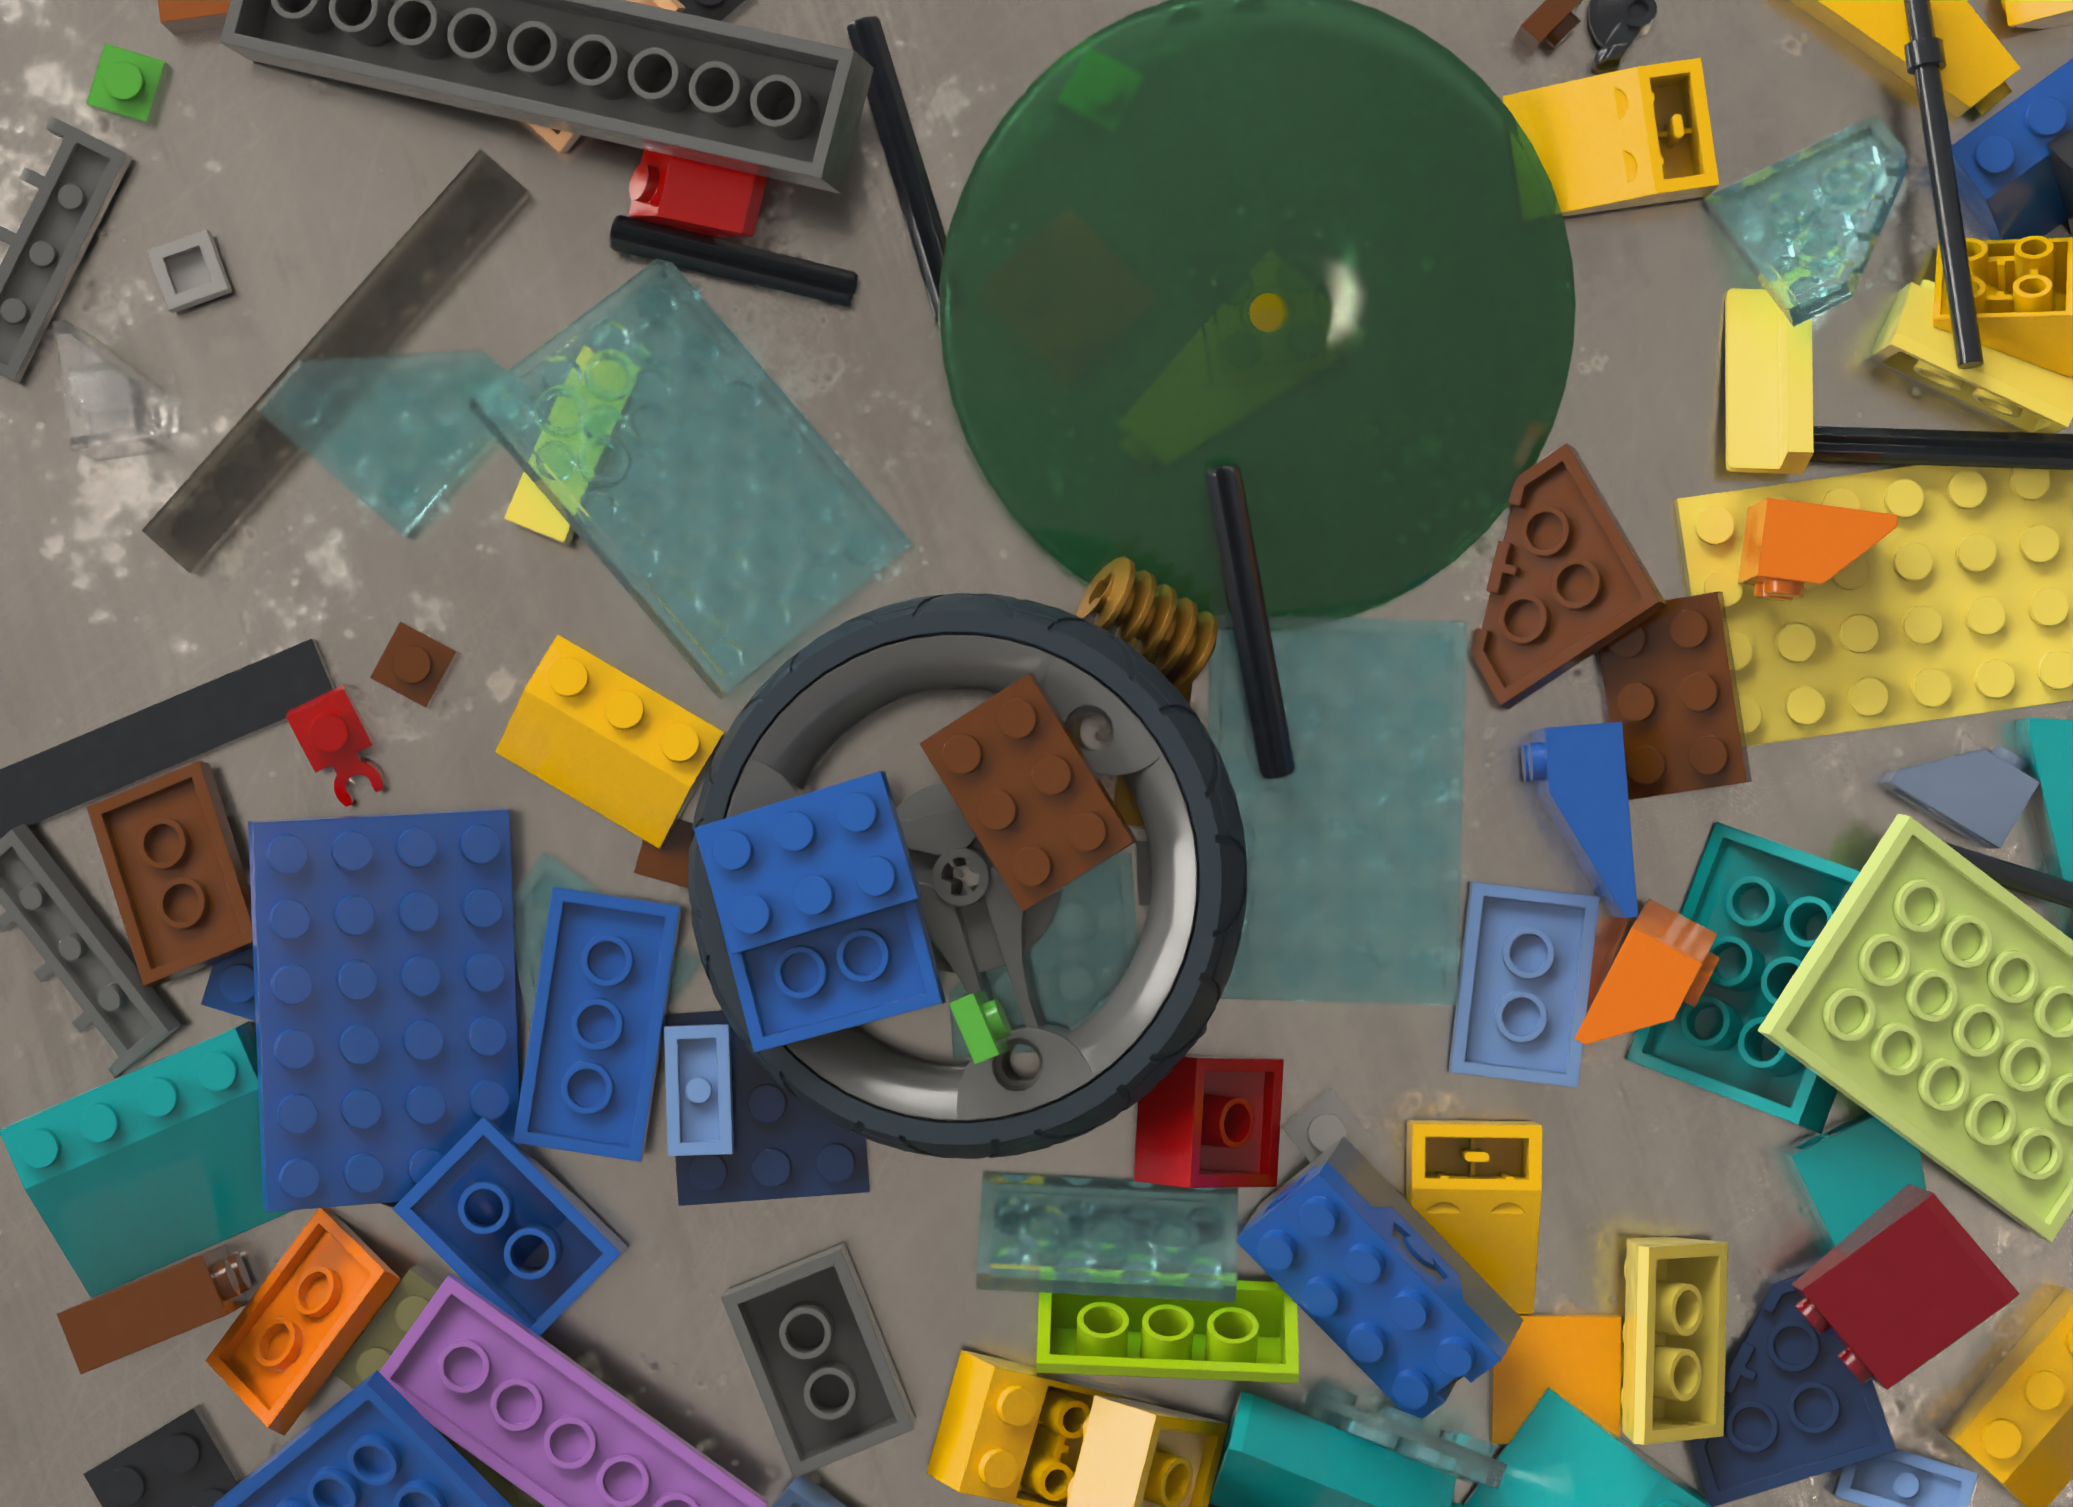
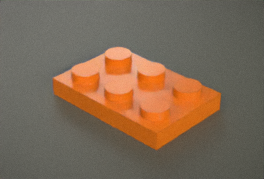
M318 1208L205 1361L267 1428L285 1436L400 1282L401 1278L337 1215L324 1208Z

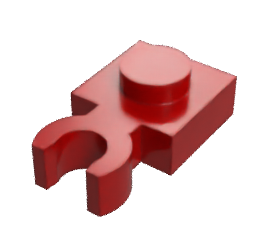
M345 684L287 712L286 719L314 772L316 773L331 765L336 772L334 791L336 797L344 806L347 807L354 802L353 793L347 785L348 779L353 775L360 774L366 776L370 780L375 792L383 789L384 777L381 769L372 760L363 758L359 752L372 746L374 739Z

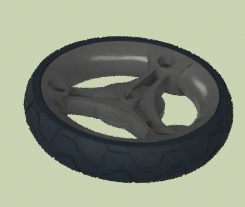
M954 593L917 597L893 603L847 620L838 627L819 636L793 655L755 692L740 714L735 718L718 747L712 765L703 782L693 819L691 846L689 848L688 893L691 905L692 927L701 963L711 983L713 994L729 1024L738 1037L743 1040L745 1047L778 1084L799 1099L805 1106L832 1123L873 1142L902 1151L928 1156L980 1159L1020 1155L1049 1148L1052 1145L1084 1135L1114 1119L1119 1113L1127 1110L1149 1094L1182 1060L1197 1041L1214 1013L1233 969L1242 935L1247 903V859L1243 823L1236 795L1221 755L1195 711L1180 691L1154 665L1149 663L1145 657L1126 642L1113 636L1101 627L1093 625L1085 619L1062 609L1027 599L1019 600L1009 596L986 593ZM1028 673H1034L1096 775L1122 776L1134 797L1143 821L1151 864L1149 906L1140 942L1131 963L1119 983L1105 1001L1087 1019L1072 1030L1058 1025L1046 1024L1036 993L1030 950L1040 941L1053 922L1059 908L1063 888L1031 909L1022 911L943 782H939L912 794L896 808L922 895L920 903L938 970L956 973L967 995L984 990L989 1001L993 1000V996L985 971L997 969L1004 965L1007 966L1025 1023L1024 1027L1012 1030V1035L1005 1038L1009 1051L976 1065L973 1059L970 1062H949L930 1059L903 1051L881 1041L860 1026H855L754 1053L716 904L694 828L813 792L808 782L828 753L849 732L868 718L892 705L910 698L941 691L985 690L999 693ZM1093 713H1099L1104 716L1111 730L1108 742L1099 750L1088 748L1083 743L1080 735L1081 724L1086 717ZM964 858L970 860V871L979 874L978 885L966 887L967 893L962 892L963 882L960 879L953 878L955 867L966 866ZM1018 1044L1030 1046L1039 1057V1071L1033 1079L1021 1078L1011 1067L1010 1057L1013 1049Z

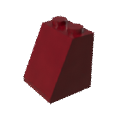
M1907 1184L1791 1284L1803 1298L1795 1305V1308L1820 1336L1829 1329L1845 1347L1837 1357L1862 1385L1872 1379L1886 1390L2009 1304L2020 1294L1933 1192L1911 1184Z

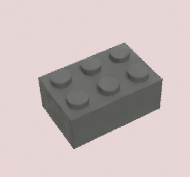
M845 1243L726 1290L722 1295V1302L793 1478L914 1430L916 1424L915 1416Z

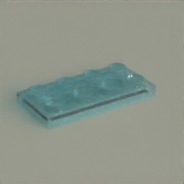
M983 1173L976 1289L1235 1302L1237 1291V1242L1235 1240L1237 1239L1238 1187L1186 1188L1136 1182L1134 1180Z

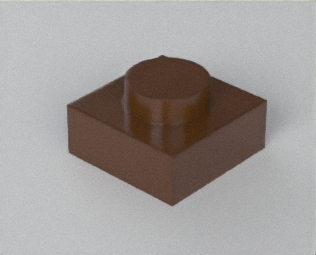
M1545 0L1521 24L1515 37L1532 54L1545 41L1553 48H1556L1581 22L1574 12L1583 0Z
M400 622L370 678L412 701L430 708L459 652Z

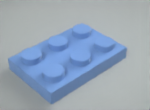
M1470 882L1448 1072L1578 1088L1583 1043L1574 1038L1587 1013L1600 897Z

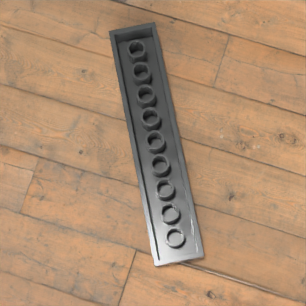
M231 0L220 40L221 44L246 59L839 194L842 193L874 69L855 50L627 0Z

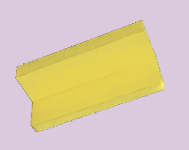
M1786 271L1778 290L1731 288L1725 296L1726 468L1730 472L1803 475L1814 453L1812 272Z

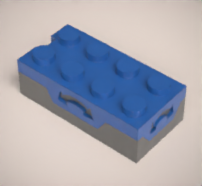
M1344 1136L1261 1202L1235 1240L1414 1424L1445 1403L1456 1382L1461 1378L1465 1377L1472 1383L1500 1362L1524 1321Z

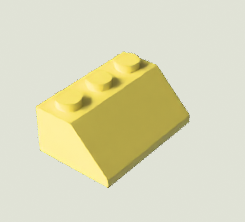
M1922 280L1920 286L1911 282L1899 291L1868 359L2025 433H2056L2069 426L2073 418V377L2063 376L1984 345H1981L1984 360L1982 366L1972 369H1959L1957 367L1953 334L1933 327L1935 282Z
M1676 1237L1627 1239V1257L1624 1264L1626 1297L1625 1323L1622 1331L1624 1377L1621 1406L1623 1409L1622 1433L1634 1444L1647 1445L1724 1436L1728 1242Z

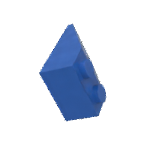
M1622 722L1549 727L1530 732L1531 743L1521 746L1524 782H1535L1536 797L1594 893L1600 897V902L1608 916L1618 918L1638 917Z
M483 1116L392 1208L470 1287L538 1336H541L628 1248L577 1196L518 1144L513 1143V1140L486 1116Z

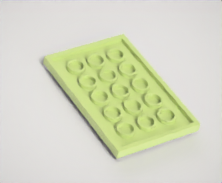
M1898 814L1757 1031L2040 1239L2052 1243L2073 1210V940L1911 816Z

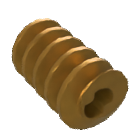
M1125 556L1114 559L1093 578L1076 612V616L1084 618L1091 611H1095L1097 615L1093 625L1095 624L1106 631L1113 624L1116 625L1118 628L1115 637L1127 644L1133 638L1137 639L1138 643L1135 650L1146 659L1154 652H1157L1159 655L1154 666L1163 675L1167 674L1175 665L1178 666L1179 670L1175 677L1174 686L1180 690L1187 688L1201 673L1212 656L1217 643L1216 638L1219 626L1217 617L1207 611L1198 613L1196 603L1186 597L1177 600L1175 589L1167 584L1157 586L1154 575L1146 570L1136 572L1135 563Z

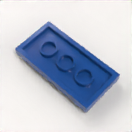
M552 887L513 1143L637 1162L643 1161L682 906Z

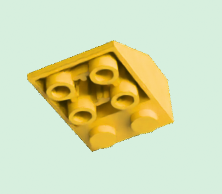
M1701 58L1638 66L1502 97L1520 223L1706 197L1720 185Z
M2028 236L2022 239L2006 240L1965 238L1981 345L2063 376L2073 377V237L2046 238L2042 236ZM1937 242L1933 327L1952 333L1940 244Z
M1407 1120L1406 1200L1517 1314H1534L1542 1196V1125L1535 1121Z
M961 1350L926 1474L964 1494L1025 1507H1067V1490L1072 1477L1075 1475L1084 1440L1083 1427L1091 1411L1094 1396L1130 1399L1155 1406L1159 1404L1062 1375L1036 1373V1368L1017 1362Z

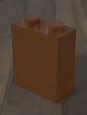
M224 1244L57 1313V1317L79 1372L83 1374L224 1317L247 1305L248 1299L245 1291L251 1289V1281L241 1257L238 1254L230 1256Z

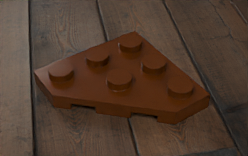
M1567 443L1514 478L1508 504L1512 505L1504 540L1498 541L1486 588L1490 595L1481 629L1476 628L1470 651L1499 705L1507 709L1512 708L1667 606L1577 450Z

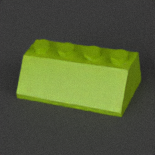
M1040 1272L1036 1373L1295 1384L1299 1382L1297 1303L1276 1282Z

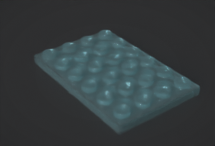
M660 259L653 261L473 396L468 405L719 700H722L901 556L912 545L910 539L672 262Z
M1212 614L1217 617L1219 626L1216 638L1217 643L1209 659L1207 731L1221 755L1236 795L1243 823L1247 859V903L1242 935L1231 975L1220 999L1457 1005L1467 621L1268 616L1295 771L1293 774L1283 778L1264 779L1260 773L1232 618L1231 615Z

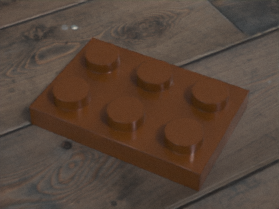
M1712 592L1665 600L1667 603L1666 607L1599 650L1609 722H1622L1629 800L1752 782L1723 592Z
M1028 673L919 743L1022 911L1031 909L1137 841L1034 673Z
M196 761L86 807L143 986H159L253 948L251 890L209 763Z

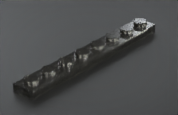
M480 149L141 531L185 570L195 574L531 195L530 192Z

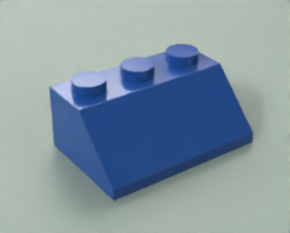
M2073 58L1952 145L1959 196L1991 240L2022 239L2028 236L2044 237L2067 220L2046 144L2073 129Z

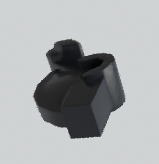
M1655 0L1590 1L1589 27L1596 42L1601 46V49L1594 57L1592 65L1594 71L1607 73L1619 70L1638 37L1647 34L1652 29L1657 13Z

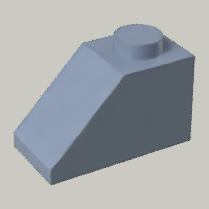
M1995 746L1992 752L1986 749L1973 750L1884 773L1879 784L1985 848L1996 849L2002 847L2040 782L2025 773L2029 766L2025 760L2007 749Z

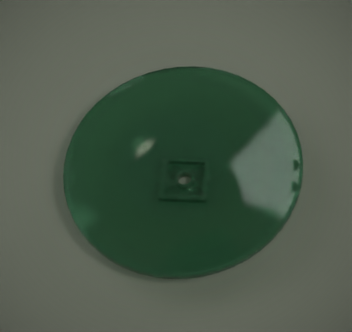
M1167 0L1127 15L1093 33L1060 56L1022 92L999 120L977 155L965 181L947 233L940 273L938 323L942 364L950 400L965 442L985 480L1008 513L1041 548L1065 568L1089 584L1107 564L1116 558L1125 556L1135 563L1136 572L1146 570L1154 575L1157 586L1167 584L1175 589L1177 600L1186 597L1196 603L1198 613L1207 611L1217 617L1219 630L1234 631L1205 473L1207 469L1217 465L1237 464L1242 473L1270 631L1307 628L1346 619L1386 604L1429 580L1459 558L1487 532L1509 505L1508 501L1511 490L1518 476L1536 464L1553 428L1566 388L1573 351L1576 301L1573 261L1565 222L1551 181L1532 143L1510 110L1492 89L1450 50L1417 28L1378 9L1351 0ZM1271 293L1282 302L1284 317L1277 328L1264 332L1253 325L1249 313L1250 306L1259 295Z

